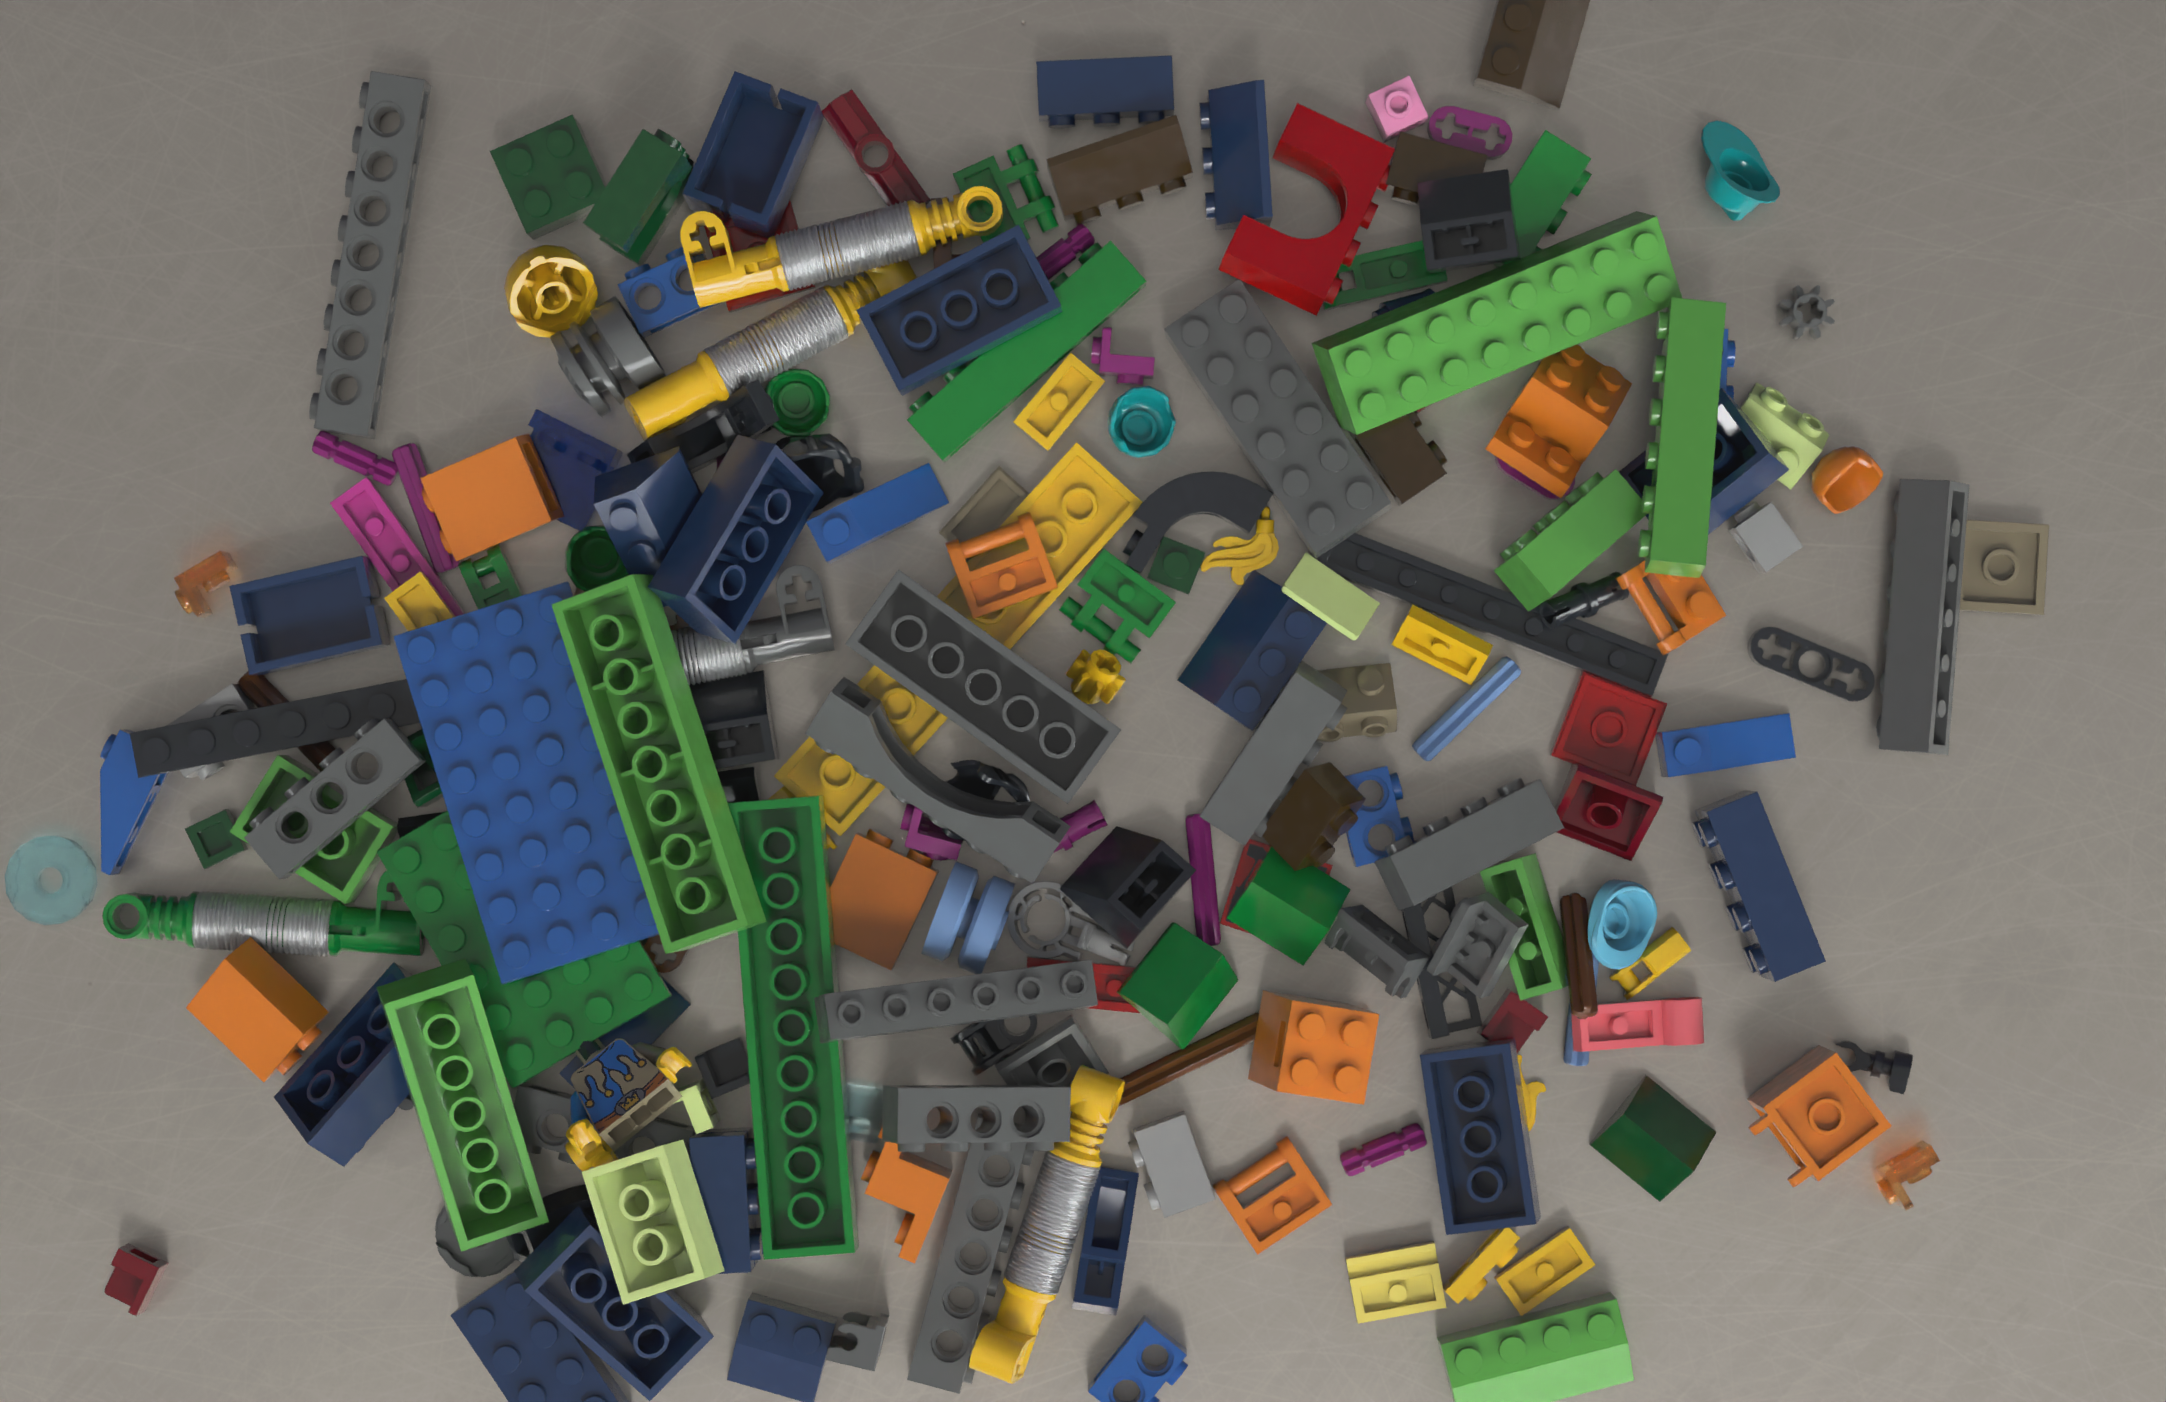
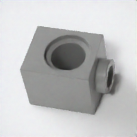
M1756 501L1734 516L1738 524L1729 529V532L1759 574L1768 572L1803 547L1772 502L1762 507Z

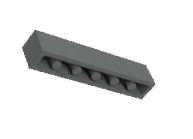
M1900 479L1899 490L1894 499V509L1897 515L1896 535L1891 541L1890 548L1894 562L1892 580L1887 588V599L1890 604L1889 625L1885 628L1883 637L1884 646L1887 651L1885 670L1880 678V690L1883 694L1882 714L1879 716L1876 726L1879 749L1943 755H1948L1969 484L1950 480Z

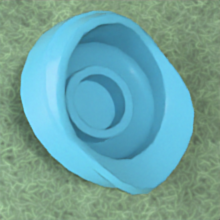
M1613 879L1606 882L1594 896L1588 918V943L1593 955L1602 965L1611 969H1623L1636 962L1644 952L1657 919L1656 902L1647 889L1632 881Z

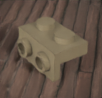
M1390 663L1317 670L1347 690L1341 703L1347 707L1346 712L1333 731L1325 726L1317 740L1333 742L1343 737L1362 735L1380 737L1386 733L1397 731V706Z

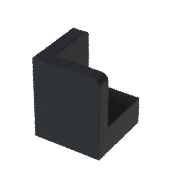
M741 1036L695 1056L696 1063L711 1099L750 1084L748 1055Z

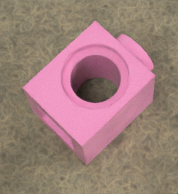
M1410 76L1369 94L1365 101L1384 143L1398 137L1400 132L1407 133L1424 125L1429 117Z

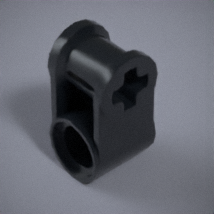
M1037 1015L1029 1016L1030 1026L1021 1034L1010 1032L1005 1026L1004 1019L972 1023L950 1039L953 1044L961 1046L974 1066L971 1070L974 1076H977L1001 1061L1010 1051L1034 1035L1037 1028ZM973 1038L977 1039L986 1055L981 1052Z

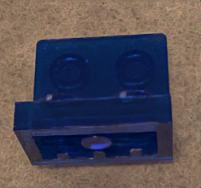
M536 409L528 424L534 428L530 437L564 514V517L557 520L580 531L587 527L596 509L593 504L595 476L615 470L623 452Z

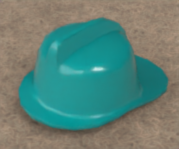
M1722 121L1708 122L1702 129L1701 136L1705 152L1711 161L1705 177V190L1708 195L1720 205L1733 221L1741 220L1760 203L1775 202L1780 196V187L1768 171L1751 139L1740 129Z

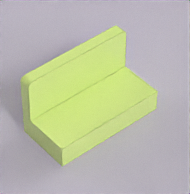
M1307 552L1281 588L1284 594L1351 640H1356L1380 605L1378 601Z
M703 1079L677 1089L683 1097L675 1103L683 1100L696 1134L713 1128L721 1120Z

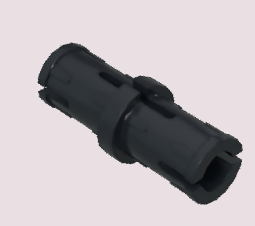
M1611 573L1609 576L1590 584L1586 582L1578 583L1571 587L1570 592L1544 601L1539 606L1540 614L1548 611L1556 613L1541 618L1548 628L1554 629L1580 616L1582 618L1594 616L1599 608L1628 598L1629 591L1627 588L1624 590L1614 588L1619 586L1616 578L1621 573Z

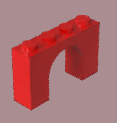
M1297 103L1272 158L1323 183L1337 202L1339 224L1323 236L1301 239L1288 236L1243 215L1218 270L1317 316L1323 302L1333 304L1344 281L1336 277V274L1341 264L1348 267L1351 266L1361 245V242L1353 239L1359 226L1367 230L1379 205L1371 202L1376 189L1385 193L1388 187L1386 183L1391 167L1389 162L1395 149Z

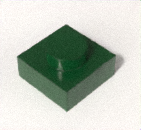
M1164 536L1147 579L1189 595L1205 552Z
M225 809L185 828L204 869H209L248 850L243 840L230 833L235 821L229 809Z

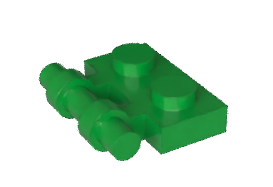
M1023 144L1014 146L1006 151L1012 167L1000 171L993 155L953 173L960 193L974 186H984L992 189L1002 202V222L995 232L987 236H980L983 243L1017 225L1020 226L1028 241L1030 236L1024 222L1034 218L1037 219L1042 233H1047L1059 227L1053 210L1056 208L1050 195H1045L1036 175L1039 172L1037 164L1033 158H1028ZM1020 181L1029 204L1017 209L1008 185ZM977 200L969 206L968 211L974 222L982 223L989 220L992 216L993 207L987 201Z
M1103 549L1077 584V586L1091 595L1089 600L1082 606L1069 596L1059 611L1072 620L1070 625L1079 632L1087 631L1105 645L1104 650L1114 656L1118 654L1131 664L1141 649L1127 639L1134 629H1137L1150 639L1176 602L1107 550ZM1102 604L1123 619L1117 630H1114L1095 616V613Z

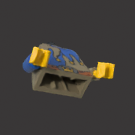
M622 1038L615 1039L607 1047L599 1039L592 1042L583 1041L580 1049L576 1051V1055L584 1065L571 1076V1082L576 1091L570 1098L571 1126L566 1131L567 1139L578 1155L583 1153L582 1149L587 1143L594 1141L597 1145L601 1143L602 1139L600 1136L615 1151L683 1097L673 1085L678 1081L676 1073L684 1066L690 1068L693 1064L677 1047L666 1049L643 1042L631 1046Z

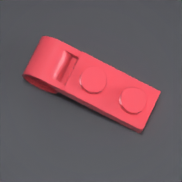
M1701 997L1599 1003L1597 1014L1586 1019H1578L1577 1016L1571 1013L1573 1051L1586 1052L1704 1043Z

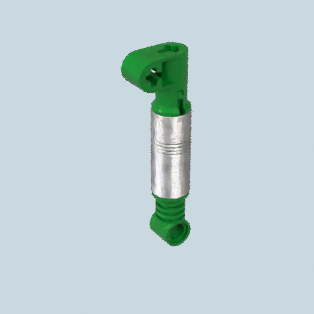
M387 870L379 879L376 908L348 907L340 900L327 899L325 901L324 898L322 900L319 898L317 900L315 898L306 899V897L298 899L294 896L292 898L289 896L286 898L276 896L274 898L272 895L266 897L265 895L257 896L255 894L253 896L250 894L248 896L247 894L239 895L237 893L235 895L229 892L227 894L224 892L217 894L211 891L209 893L206 891L204 893L202 891H193L188 897L182 896L179 901L177 896H170L167 901L165 895H159L156 900L153 894L134 892L117 895L110 899L105 905L102 914L105 928L114 937L151 940L154 934L156 940H163L165 935L167 941H174L177 936L178 941L185 942L190 948H205L206 950L214 948L215 950L223 949L225 951L227 949L230 951L232 949L234 951L250 937L266 952L272 953L274 951L276 954L278 952L281 954L285 952L292 955L295 953L301 956L303 954H309L310 956L313 954L319 957L321 955L324 957L326 955L328 957H337L342 951L422 956L425 945V936L411 911L387 910V901L401 900L400 892L393 890L394 882ZM126 903L134 905L139 912V921L133 928L126 927L120 920V910Z

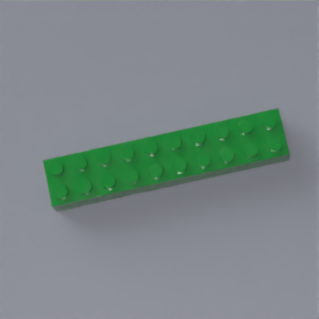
M823 795L728 803L767 921L738 931L764 1260L855 1253L859 1247L843 1041L820 1043L814 1000L815 997L823 994L839 992Z

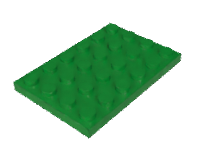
M448 811L377 851L378 856L440 964L443 966L464 958L466 959L477 984L503 1073L512 1088H516L574 1054L580 1049L583 1041L592 1042L603 1037L672 996L641 941L503 985L497 971Z

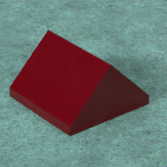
M1572 764L1555 806V810L1564 826L1557 833L1632 861L1663 802V796L1580 764Z

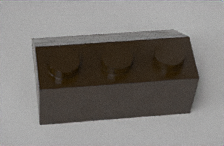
M1497 0L1473 86L1559 110L1590 0Z
M1176 115L1046 159L1048 174L1064 220L1074 219L1076 225L1100 218L1102 216L1100 209L1117 204L1119 210L1139 205L1144 202L1142 195L1156 190H1160L1161 196L1180 191L1187 187L1185 180L1191 179L1193 176L1191 163Z

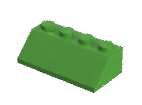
M1611 1292L1437 1337L1453 1402H1553L1634 1380L1629 1345L1617 1299Z

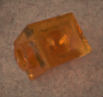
M220 550L174 577L179 586V589L175 591L176 598L187 614L194 612L200 618H206L213 614L200 590L205 588L206 592L210 593L231 580L228 574L237 569L238 566L229 552Z
M1921 1140L1878 1165L1876 1169L1882 1179L1877 1181L1876 1184L1890 1206L1897 1203L1899 1207L1907 1211L1914 1207L1901 1183L1907 1180L1909 1184H1914L1926 1178L1933 1172L1930 1166L1940 1160L1933 1147Z

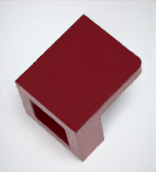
M1507 988L1482 1023V1026L1477 1030V1033L1488 1041L1515 1038L1518 1053L1534 1029L1539 1031L1548 1016L1527 1001H1520L1519 996Z
M128 1243L118 1248L111 1265L115 1269L104 1292L106 1295L129 1305L128 1313L138 1316L146 1311L168 1262Z

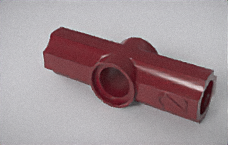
M853 90L840 95L821 111L825 120L859 166L860 171L867 177L886 205L890 207L891 204L895 205V203L899 204L909 200H914L919 204L925 202L927 205L931 201L894 149L892 142L885 136ZM872 146L884 147L888 151L887 161L880 167L868 166L864 162V154L868 148Z

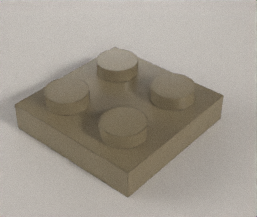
M1967 520L1960 610L2044 615L2049 525Z

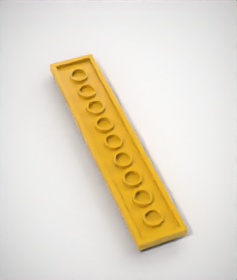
M1076 442L1000 526L1019 521L1017 517L1027 512L1031 513L1058 588L973 619L957 574L936 597L1011 650L1131 518L1143 502ZM1022 538L976 555L967 564L969 570L973 571L1030 549L1026 539ZM875 665L857 683L859 687L882 701L891 725L913 756L948 719V717ZM810 736L774 775L796 797L823 795L825 823L840 837L886 788L875 779L861 776L854 770L852 764L837 754H831L819 748Z

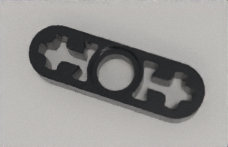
M1765 627L1755 631L1748 641V654L1755 664L1848 702L1861 701L1867 698L1873 691L1875 678L1869 666L1776 627ZM1773 635L1776 637L1775 645L1787 651L1791 650V642L1798 644V648L1790 657L1789 670L1782 667V664L1787 660L1785 657L1773 654L1768 657V660L1762 657L1764 650L1758 647L1759 640H1768ZM1807 651L1818 653L1823 660L1821 673L1813 678L1803 675L1799 669V659ZM1833 659L1840 662L1835 669L1838 672L1852 674L1854 669L1860 671L1858 679L1864 682L1863 688L1853 689L1851 694L1846 692L1847 684L1836 678H1831V686L1825 685L1824 681L1830 676L1833 669Z

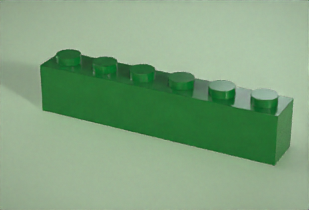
M1109 241L1104 247L1098 242L1095 243L1079 257L1078 261L1082 266L1070 277L1065 272H1062L1050 282L1063 312L988 350L976 358L970 365L967 366L964 363L950 370L943 377V380L947 383L945 387L934 396L930 391H927L909 407L913 415L907 421L944 463L1146 286L1147 281L1112 241Z

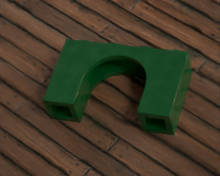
M642 129L583 222L590 230L600 235L599 239L606 246L638 266L644 265L683 204L685 198L682 193L694 161L689 158L690 155L685 152L686 149L681 146L682 143L660 129H657L654 135Z

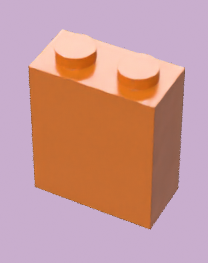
M529 433L509 439L420 478L424 486L421 491L424 503L432 513L435 512L442 528L439 532L441 542L449 554H453L456 561L473 556L564 517Z
M869 829L866 836L859 832L855 834L830 887L834 941L836 945L892 970L936 880L939 870L931 867L934 859L911 848L907 855L890 848L894 841L893 839Z
M251 937L221 962L186 1007L263 1082L268 1080L277 1071L284 1076L300 1061L303 1056L298 1052V1049L300 1048L304 1052L319 1038L323 1032L317 1026L329 1013Z

